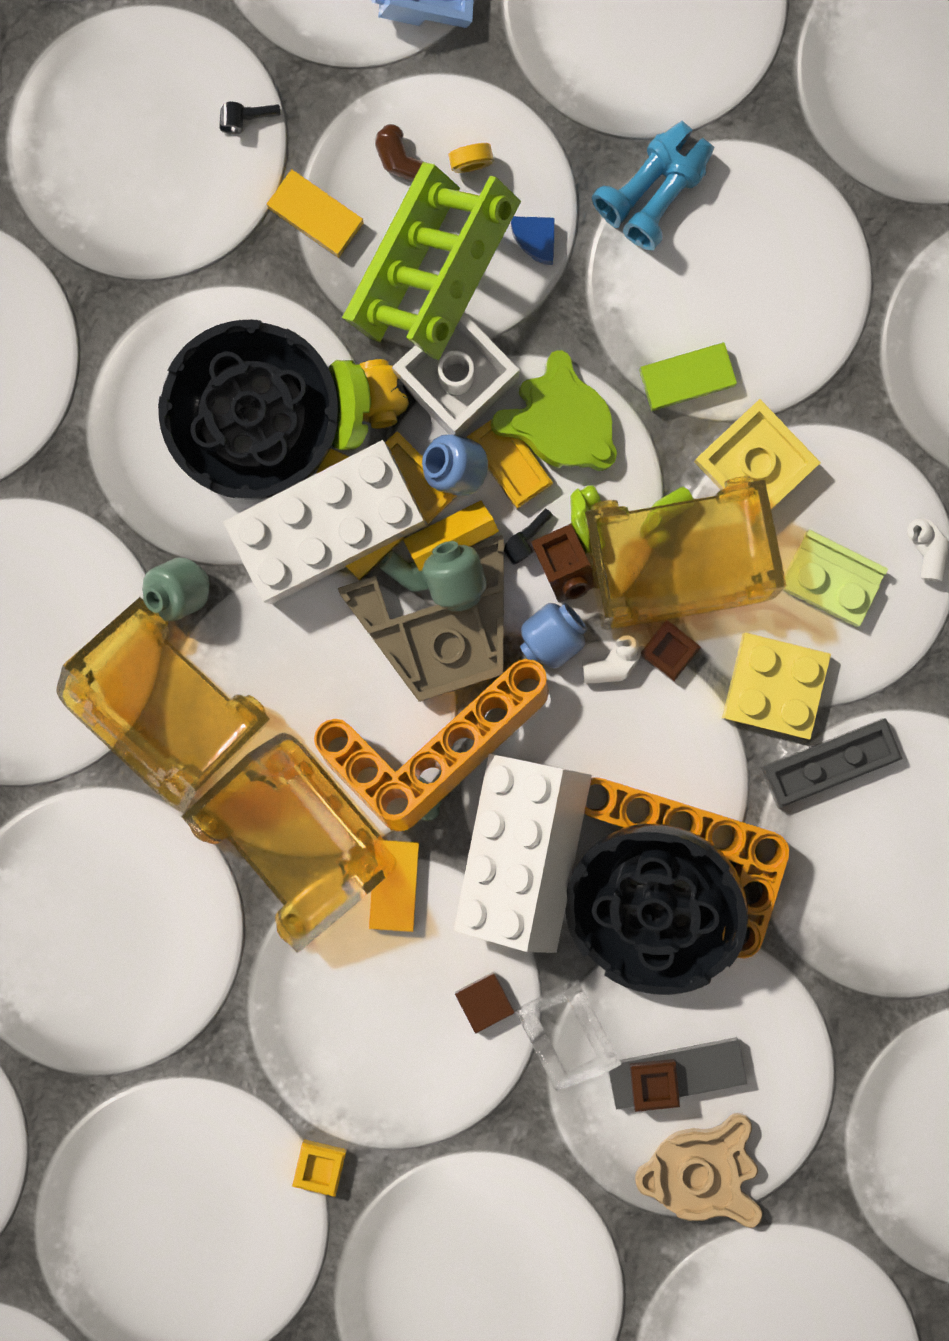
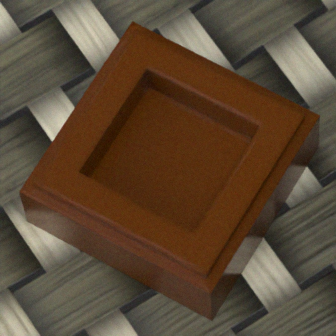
M665 620L642 649L640 657L674 682L701 646L668 620Z
M494 972L455 992V996L475 1034L515 1013Z
M674 1059L629 1063L635 1112L680 1107L676 1062Z

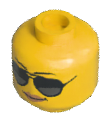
M375 359L360 363L359 365L365 371L371 396L370 412L363 413L362 422L371 423V427L374 429L386 428L396 424V417L405 412L408 407L409 401L404 384L393 372V366L389 365L387 360Z

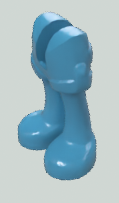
M683 121L675 124L667 132L656 135L647 147L648 159L624 187L617 190L610 186H602L592 195V202L596 210L607 223L614 228H618L650 186L661 175L666 177L647 205L640 212L635 213L623 229V233L628 240L646 250H654L662 241L663 233L659 226L661 217L684 188L691 189L695 187L706 175V165L715 148L706 139L702 138L689 150L686 156L681 155L679 150L681 151L693 132V129Z

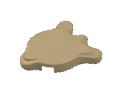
M734 1113L721 1125L714 1128H691L677 1131L668 1136L658 1146L651 1159L637 1169L635 1183L638 1190L643 1195L655 1198L660 1204H663L681 1219L705 1221L722 1216L729 1217L748 1228L756 1227L762 1220V1210L758 1203L741 1190L743 1181L753 1179L758 1174L756 1163L745 1150V1144L752 1132L750 1120L743 1113Z

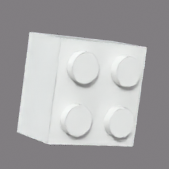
M463 313L439 360L433 359L415 345L392 367L393 372L404 384L406 391L448 434L461 436L518 382L520 371L465 313Z

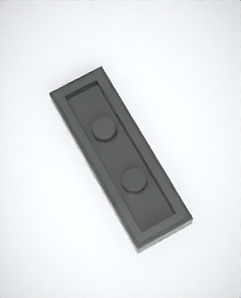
M882 718L761 766V769L777 808H782L900 761L903 758L887 719Z
M737 1037L607 1062L616 1110L634 1106L629 1063L674 1059L676 1062L679 1097L748 1084L740 1043Z

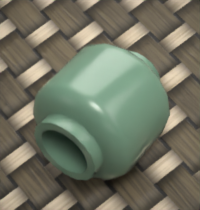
M455 541L439 544L433 549V554L426 559L422 568L431 597L435 604L448 608L450 611L469 609L480 601L481 595L487 587V579L479 555L474 548L467 545H458Z
M174 558L152 568L146 573L142 587L144 603L155 616L164 621L175 622L204 607L209 593L208 576L201 566L188 558Z

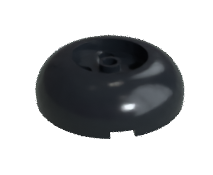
M252 319L236 320L216 325L189 341L179 351L167 370L169 373L158 403L159 423L164 442L179 467L191 479L212 492L226 497L245 500L272 497L310 477L321 465L332 446L339 415L338 397L334 380L326 363L315 348L300 335L288 328L284 329L276 325L262 323L261 320ZM259 376H265L271 382L269 390L262 394L254 392L252 388L254 379ZM222 396L231 400L230 411L226 414H218L213 409L215 400ZM249 409H259L256 420L249 422L247 418L245 419V414ZM281 414L287 415L291 419L290 428L284 432L276 431L273 428V420ZM241 435H247L252 440L249 450L245 453H239L234 449V441Z
M639 824L610 833L595 843L583 855L567 887L566 920L577 948L584 957L588 955L605 970L604 976L635 991L657 995H672L702 988L710 984L711 978L722 972L727 966L730 968L738 957L745 941L748 927V903L745 889L738 873L728 858L712 843L680 827L665 824ZM628 877H631L633 880L637 881V882L640 883V884H641V883H644V884H642V885L632 884V883L628 880ZM677 879L684 880L690 886L681 888L676 886L674 882ZM637 911V918H635L631 913ZM683 914L688 916L691 922L679 927L674 923L673 918L676 915Z

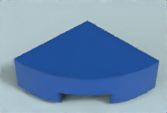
M514 216L511 220V231L513 238L521 249L536 262L553 265L555 218Z

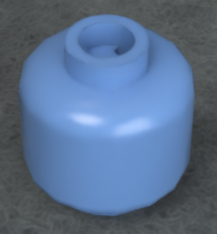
M453 434L441 435L434 439L425 450L422 459L424 477L431 487L440 492L458 496L470 495L479 489L486 478L488 471L487 454L483 447L472 439Z
M548 603L523 623L521 634L525 642L520 648L527 659L543 663L550 668H559L584 648V633L587 631V627L580 616L568 604L564 603L562 606H559L555 603Z

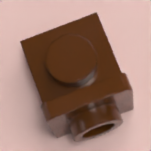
M572 524L531 541L559 603L568 599L580 598L598 585Z

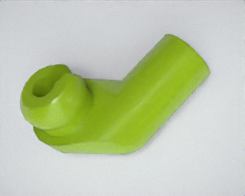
M588 485L582 490L577 488L570 496L571 524L585 553L593 552L604 545L590 512L591 509L597 508L601 504L600 496L592 485Z

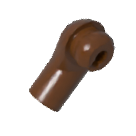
M388 124L377 133L375 138V147L383 168L391 174L413 182L423 162L407 156L401 139L404 136L403 131L394 124Z

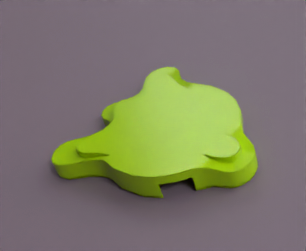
M557 350L550 354L546 360L545 374L543 376L525 380L520 385L519 395L525 401L526 408L499 410L491 420V429L496 435L513 437L524 441L539 458L557 468L562 466H579V468L589 467L597 471H604L613 465L617 457V450L612 441V417L609 407L595 389L586 385L577 377L573 370L570 356L562 350Z

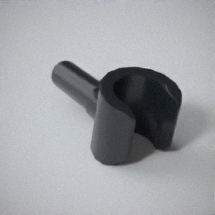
M226 102L220 110L219 129L221 132L228 134L242 133L244 119L252 120L255 118L280 116V106L276 104L244 107V105L238 102Z
M545 508L527 528L513 535L505 543L504 552L513 565L534 553L527 540L531 539L553 517V514Z

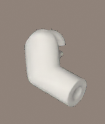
M925 518L915 519L908 525L907 535L911 543L924 556L921 579L942 582L949 547L948 540L930 520Z
M629 635L622 636L616 641L614 648L605 661L583 662L584 684L614 682L626 679L640 660L641 649L638 640Z

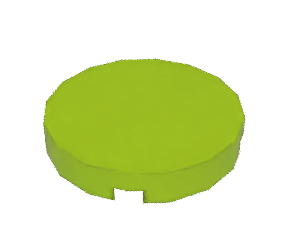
M335 360L328 368L336 387L339 409L338 426L332 446L339 450H355L363 443L368 433V424H362L363 413H369L371 408L369 383L365 371L359 364H355L353 360Z

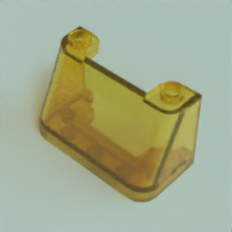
M750 476L736 477L725 481V488L717 492L716 496L629 511L628 507L619 506L617 500H607L593 504L591 506L592 510L585 512L584 520L601 629L611 630L748 606L776 598L787 585L765 480L752 482Z
M139 597L62 665L56 692L63 705L170 806L184 812L265 728L270 718L266 715L263 705L253 696L247 695L244 697L236 694L229 699L167 641L169 637L167 627L169 621H164L158 613L150 611L145 605L144 600Z
M280 733L249 752L181 816L190 826L194 836L203 842L218 844L228 839L284 906L275 915L277 932L285 942L289 943L296 953L300 952L369 894L397 866L396 858L381 841L384 840L306 747L297 738L287 733ZM374 844H375V845L380 849V851L382 852L383 858H382L381 855L375 850Z

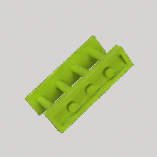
M423 162L342 318L369 339L381 342L389 325L409 331L406 336L408 340L433 359L439 360L521 203V200L497 177L489 176L481 194L475 195L459 191L460 187L435 164ZM450 208L471 212L459 235L439 230ZM429 247L450 252L439 275L418 270ZM409 286L429 291L418 315L398 309Z

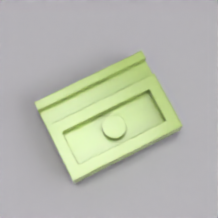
M809 529L806 531L778 588L858 627L861 626L888 568Z

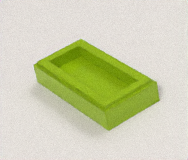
M725 342L641 366L639 369L651 412L733 388L737 385Z

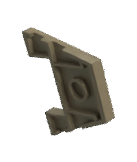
M502 535L470 546L479 555L487 579V587L481 595L480 601L473 607L463 611H450L448 608L435 605L390 619L376 576L338 588L340 596L418 702L503 674L504 539Z

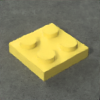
M761 399L749 408L694 461L753 525L758 523L821 463Z
M746 632L742 633L722 719L810 740L831 654Z

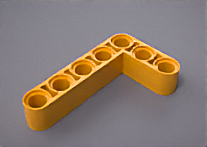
M524 659L512 664L396 772L348 723L340 719L327 720L317 728L314 736L315 746L326 764L385 826L394 831H405L422 819L479 766L489 754L493 753L544 705L549 695L546 672L542 665L535 660ZM530 678L539 682L537 688L530 692H523L517 689V685L524 679ZM494 708H501L507 712L504 719L499 722H489L484 718L487 712ZM344 737L348 739L344 749L338 752L328 751L329 744L335 738ZM460 738H470L474 741V745L467 752L458 753L452 750L453 744ZM369 767L378 769L377 775L372 781L368 783L357 781L358 774L363 769ZM428 768H438L441 770V775L435 782L426 784L419 781L420 775L424 770ZM396 798L408 800L406 809L400 814L393 815L386 812L387 806L392 800Z
M591 777L590 786L594 784L601 785L607 793V801L601 808L589 809L587 806L585 807L584 814L592 818L624 828L639 824L669 825L671 817L676 812L685 811L691 819L689 831L703 837L712 844V835L717 827L728 825L732 829V843L727 848L719 850L729 861L736 863L735 870L742 881L743 887L749 882L758 881L763 889L760 900L754 904H748V928L750 935L748 941L742 946L737 958L745 959L755 955L762 946L788 862L789 847L786 840L781 835L770 830L607 779ZM643 798L648 803L649 814L641 822H631L626 814L627 806L633 799ZM770 838L775 844V854L769 861L760 862L756 858L755 848L762 839Z

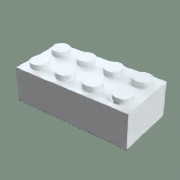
M383 440L223 521L262 602L274 604L345 568L346 565L428 525L389 447Z
M488 755L453 931L525 952L557 953L567 903L566 892L573 873L592 774L499 755Z

